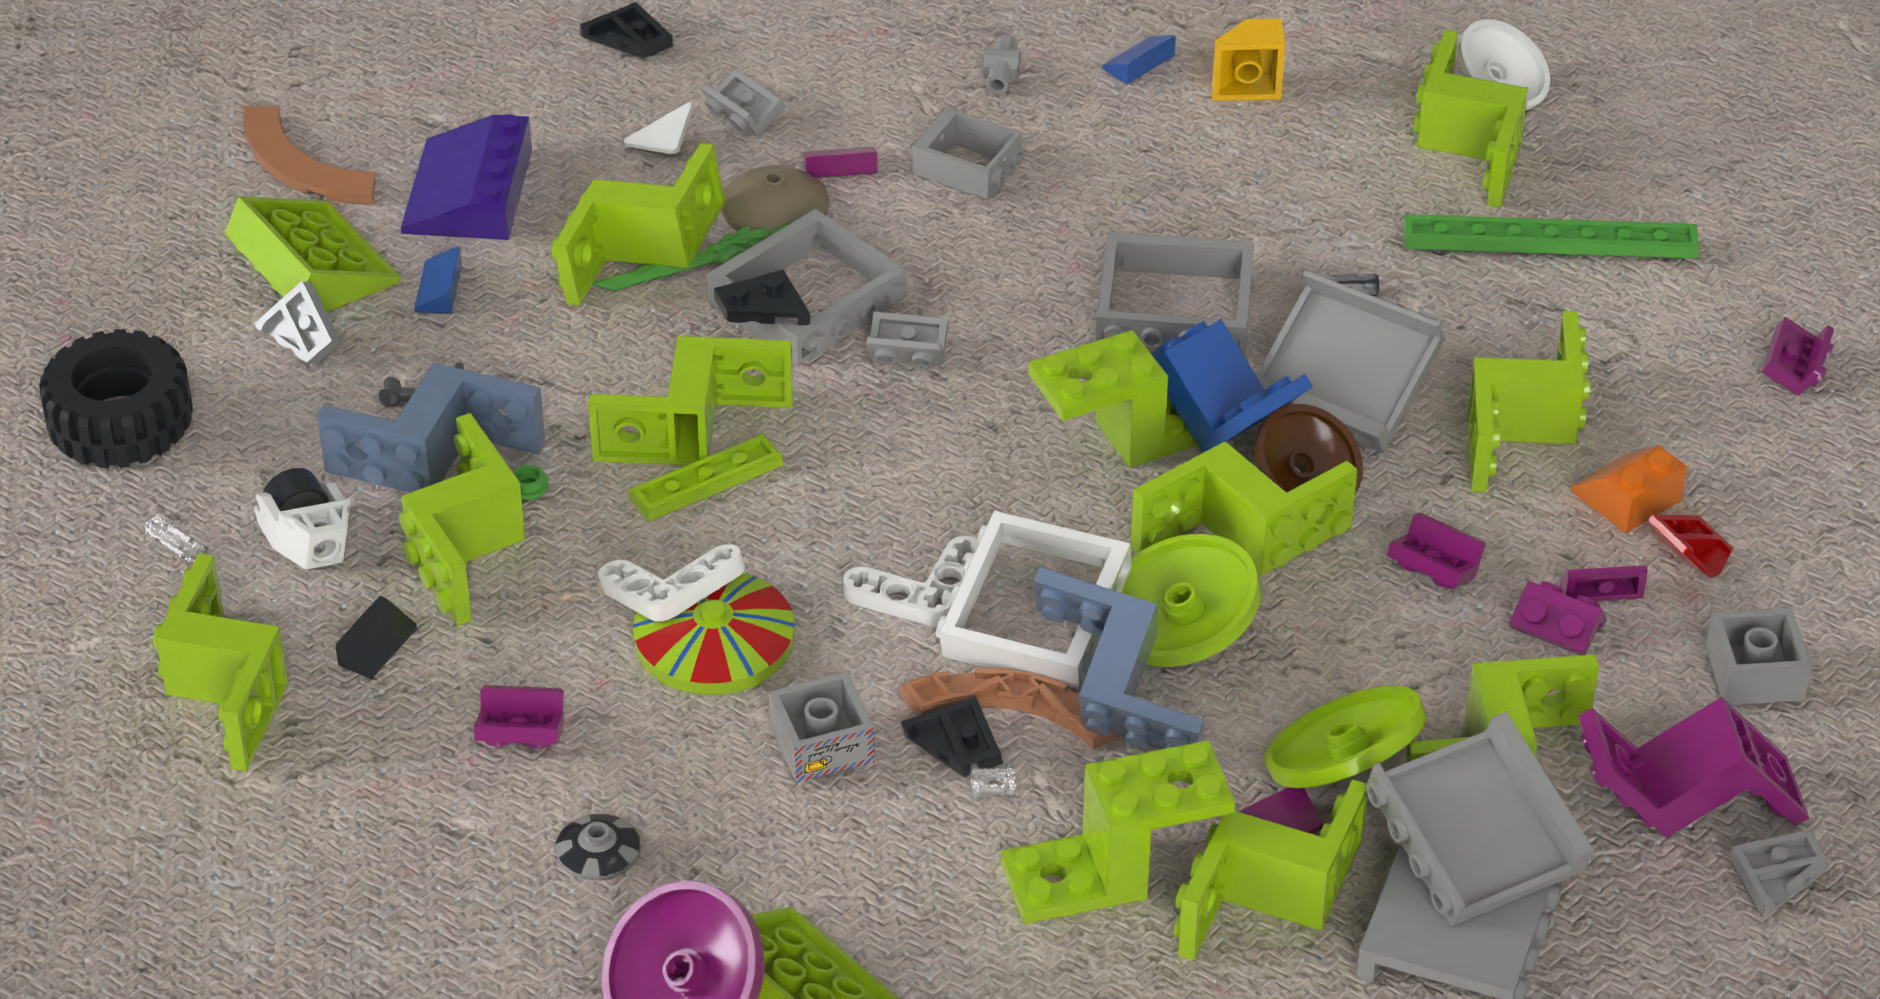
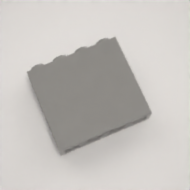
M1304 271L1302 276L1306 286L1260 370L1255 375L1266 390L1269 386L1286 376H1289L1290 380L1294 381L1305 374L1313 388L1287 405L1307 404L1329 412L1348 428L1358 444L1384 454L1445 340L1441 323L1433 315L1426 312H1419L1417 314L1409 311L1393 299L1387 298L1383 301L1371 296L1368 291L1359 286H1351L1350 288L1339 284L1333 277L1325 273H1318L1316 275Z
M1507 712L1492 717L1487 730L1388 771H1384L1380 763L1375 764L1366 784V791L1370 802L1374 807L1380 808L1388 821L1390 835L1395 842L1402 844L1409 856V863L1413 873L1417 878L1423 879L1431 892L1433 906L1439 914L1445 915L1451 927L1584 872L1594 853V849Z
M1400 844L1359 948L1356 977L1374 981L1379 965L1499 999H1525L1529 979L1524 978L1526 971L1531 973L1535 971L1540 953V948L1535 945L1537 940L1543 942L1546 940L1551 922V917L1546 914L1548 909L1556 911L1562 886L1553 884L1451 927L1445 915H1441L1436 911L1431 900V892L1423 879L1417 878L1413 873L1409 863V856L1402 844Z

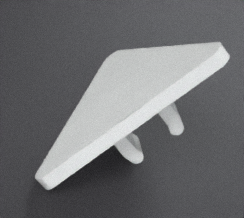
M686 103L637 131L624 140L626 147L662 152L666 155L680 152L694 107L691 103Z

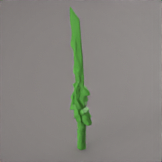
M788 222L771 230L760 227L750 231L749 226H746L732 235L728 233L719 243L715 245L710 244L707 246L706 251L696 253L688 268L647 264L633 272L597 281L593 285L616 291L712 262L722 265L791 223Z

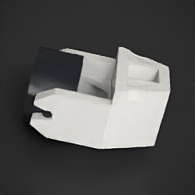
M291 468L277 474L265 486L263 493L256 494L255 497L259 504L254 506L256 518L273 549L305 570L343 563L351 501L343 497L335 482L329 480L319 483L311 471L304 468Z

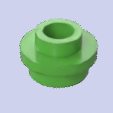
M523 465L513 472L520 482L521 499L534 500L547 492L549 487L548 478L540 467Z

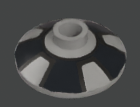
M590 814L573 820L559 833L555 845L556 857L560 865L568 873L586 880H605L626 872L637 861L641 849L640 837L633 825L621 817L610 814Z

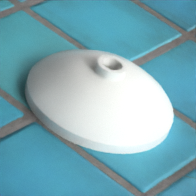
M1483 19L1469 25L1460 36L1458 57L1466 77L1527 87L1526 110L1536 107L1547 96L1550 89L1548 65L1538 47L1523 32L1499 20Z

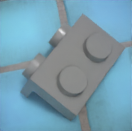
M734 69L716 89L706 83L700 88L707 98L705 105L715 115L719 117L722 114L726 115L728 121L742 133L748 130L756 137H759L786 108L780 98L737 69Z
M874 311L870 337H867L866 342L868 356L883 364L903 361L911 362L915 366L924 368L932 367L933 364L943 365L949 326L948 318Z

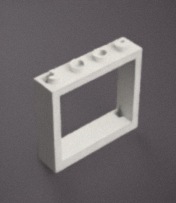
M994 511L988 525H982L977 539L978 548L975 554L969 555L965 562L964 579L961 585H956L953 588L950 597V610L947 616H942L938 622L936 637L940 638L942 657L984 668L1020 670L1047 676L1069 684V689L1080 692L1101 635L1090 634L1078 625L1067 654L964 629V626L1001 543L1103 567L1096 585L1122 593L1132 569L1130 543Z

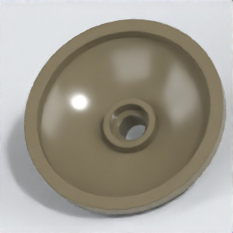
M782 165L762 166L744 172L727 185L724 189L726 203L721 211L725 221L736 231L746 226H749L750 231L760 227L771 230L788 222L791 223V221L801 218L814 209L827 215L829 197L824 185L817 178L803 170Z

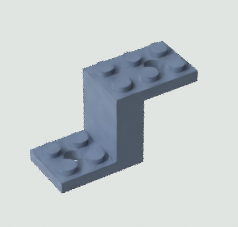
M433 363L396 421L323 405L317 417L325 472L410 493L441 482L458 456L454 444V435L458 434L456 418L468 413L472 414L491 443L540 454L545 446L541 388ZM498 409L504 410L507 416L503 415Z
M1039 567L1034 578L1036 610L1041 612V615L1050 621L1062 623L1064 620L1079 624L1081 629L1090 634L1101 635L1079 693L1081 722L1086 723V729L1101 736H1108L1111 731L1115 735L1124 737L1128 744L1141 749H1147L1149 746L1157 749H1166L1204 741V719L1135 697L1158 635L1157 604Z

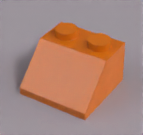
M1655 446L1623 455L1572 485L1571 492L1627 534L1648 521L1652 514L1658 515L1682 500L1687 465L1661 446Z

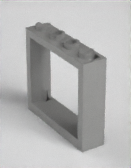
M814 209L707 273L708 302L719 309L714 300V288L783 270L819 247L824 248L871 280L866 285L810 318L809 325L797 326L784 317H776L775 324H760L754 321L739 323L760 339L792 341L793 362L799 365L829 345L844 338L866 322L873 320L874 311L884 312L905 299L906 269L817 209Z
M1107 232L1097 311L1096 341L1133 330L1147 349L1157 350L1158 347L1174 337H1181L1186 331L1202 321H1205L1210 326L1220 320L1216 318L1110 311L1115 270L1240 279L1236 320L1222 319L1245 356L1254 242Z

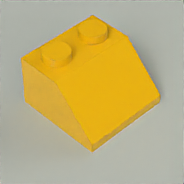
M1282 18L1246 19L1215 40L1212 101L1282 99L1286 44Z

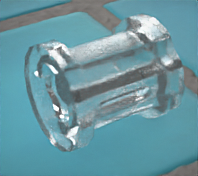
M1006 762L1005 767L979 768L978 764H971L970 788L972 802H979L981 797L1006 796L1008 800H1015L1013 762ZM1002 780L1001 783L984 784V781Z

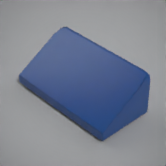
M1174 35L1150 36L1103 64L1102 69L1128 84L1175 56L1176 37Z
M454 247L425 260L414 307L415 312L452 313L462 269L460 247Z

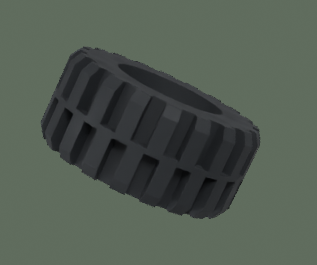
M114 329V333L104 334L103 331L93 333V337L87 339L83 337L73 341L71 347L67 348L64 346L55 355V359L51 358L40 378V398L49 438L62 453L70 458L74 456L76 461L85 465H89L91 462L95 463L99 468H109V465H118L119 468L130 467L129 463L139 461L142 464L151 461L153 455L158 454L161 456L169 451L171 443L176 445L185 434L184 431L188 429L192 420L193 406L184 359L180 357L179 352L172 345L167 344L162 338L155 335L148 337V334L143 331L135 330L134 333H127L125 329ZM129 396L119 400L103 401L112 397Z

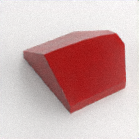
M1651 515L1648 520L1659 540L1675 555L1696 571L1710 578L1721 574L1728 557L1733 551V547L1699 515Z

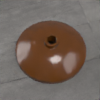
M1307 404L1287 405L1270 414L1257 431L1254 443L1257 468L1286 493L1345 461H1348L1357 468L1355 494L1358 491L1363 475L1360 449L1348 428L1329 412Z

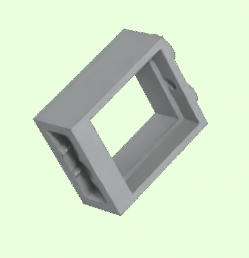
M946 107L913 144L912 174L988 200L997 188H1001L1004 185L1007 176L1013 169H1017L1021 165L1024 158V149L1021 148L1022 132ZM955 144L994 158L984 167L946 153Z

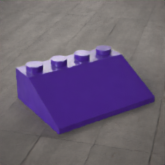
M512 114L491 115L427 138L402 221L401 234L509 240L532 152L529 116H515Z

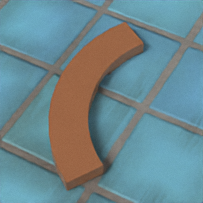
M279 106L244 107L243 121L247 143L254 152L255 159L273 177L303 193L309 194L313 191L327 195L328 200L352 204H373L376 185L375 172L333 167L302 153L287 139L282 131Z
M975 668V672L950 675V671L920 677L900 685L901 697L918 716L976 696L980 707L1023 711L1060 724L1084 740L1092 749L1121 737L1113 734L1111 731L1108 736H1101L1086 729V723L1081 722L1079 693L1069 689V684L1035 673L1004 668Z

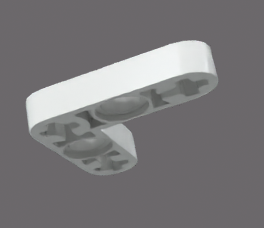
M971 536L953 538L947 544L925 583L869 567H854L848 570L843 577L844 598L849 603L927 626L937 627L942 616L946 617L950 610V597L953 588L956 585L960 586L964 579L965 562L969 555L975 554L978 548L977 539ZM963 557L962 564L958 563V558ZM945 577H955L960 581L956 584L948 585L940 580ZM899 592L906 594L908 597L903 600H892L888 596ZM938 597L941 598L942 604L936 605L938 602Z
M726 544L710 550L664 580L627 560H615L605 564L598 571V577L603 592L607 596L650 620L665 621L677 616L737 578L744 572L745 563L740 548L733 544Z

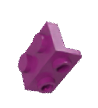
M1784 317L1776 326L1761 372L1798 396L1809 385L1815 387L1826 372L1823 364L1834 347L1830 343L1834 328L1827 325L1815 336L1787 317Z
M1419 512L1413 515L1408 534L1390 542L1386 556L1398 561V565L1407 571L1422 572L1433 577V582L1439 586L1456 588L1475 578L1486 543Z
M1528 581L1509 621L1510 628L1575 654L1586 655L1598 627L1603 628L1606 622L1604 612L1600 609L1601 605L1585 596L1579 595L1577 599L1564 595V591L1560 587L1550 582L1542 581L1538 585Z
M501 685L482 686L480 691L481 711L474 724V741H486L487 745L495 747L506 746L510 742L527 743V746L531 748H547L552 744L557 745L564 728L563 689Z

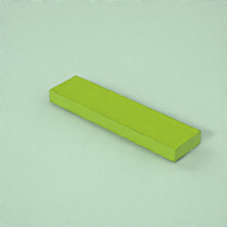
M761 434L629 489V500L644 518L650 522L783 466V456L766 436Z

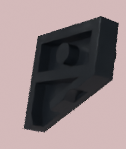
M637 2L580 24V35L583 38L641 58L655 55L673 47L672 35Z
M784 270L714 288V300L727 322L746 323L754 321L760 324H775L776 317L798 318V325L805 326L810 324V312Z
M976 696L901 721L906 738L962 777H967L1003 764L1000 750Z

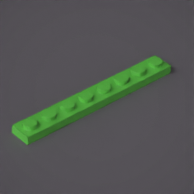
M1404 215L1405 249L1671 257L1676 259L1698 258L1699 253L1697 224Z

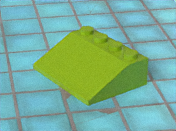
M238 196L224 233L233 242L236 249L243 253L253 264L254 269L271 283V287L284 297L301 281L310 282L313 284L326 312L399 283L401 278L329 201Z
M787 907L751 914L760 932L764 949V977L758 999H899L795 908Z

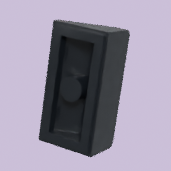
M379 596L337 642L336 654L338 665L372 679L416 631L417 624L388 599Z

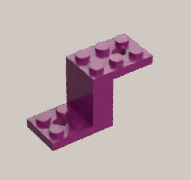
M1720 697L1638 748L1593 708L1578 716L1583 729L1580 739L1584 748L1591 755L1593 765L1590 766V770L1596 782L1602 788L1608 786L1624 807L1628 808L1631 806L1637 811L1640 819L1647 827L1654 826L1666 838L1747 789L1756 797L1759 795L1764 797L1776 816H1785L1795 826L1810 818L1788 757L1723 697Z

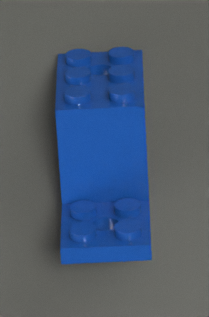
M1222 319L1210 326L1205 321H1202L1186 331L1181 337H1174L1151 353L1168 375L1167 395L1203 453L1225 441L1228 442L1266 419L1279 408L1286 406L1313 388L1309 379L1304 374L1294 381H1291L1289 376H1286L1265 390Z

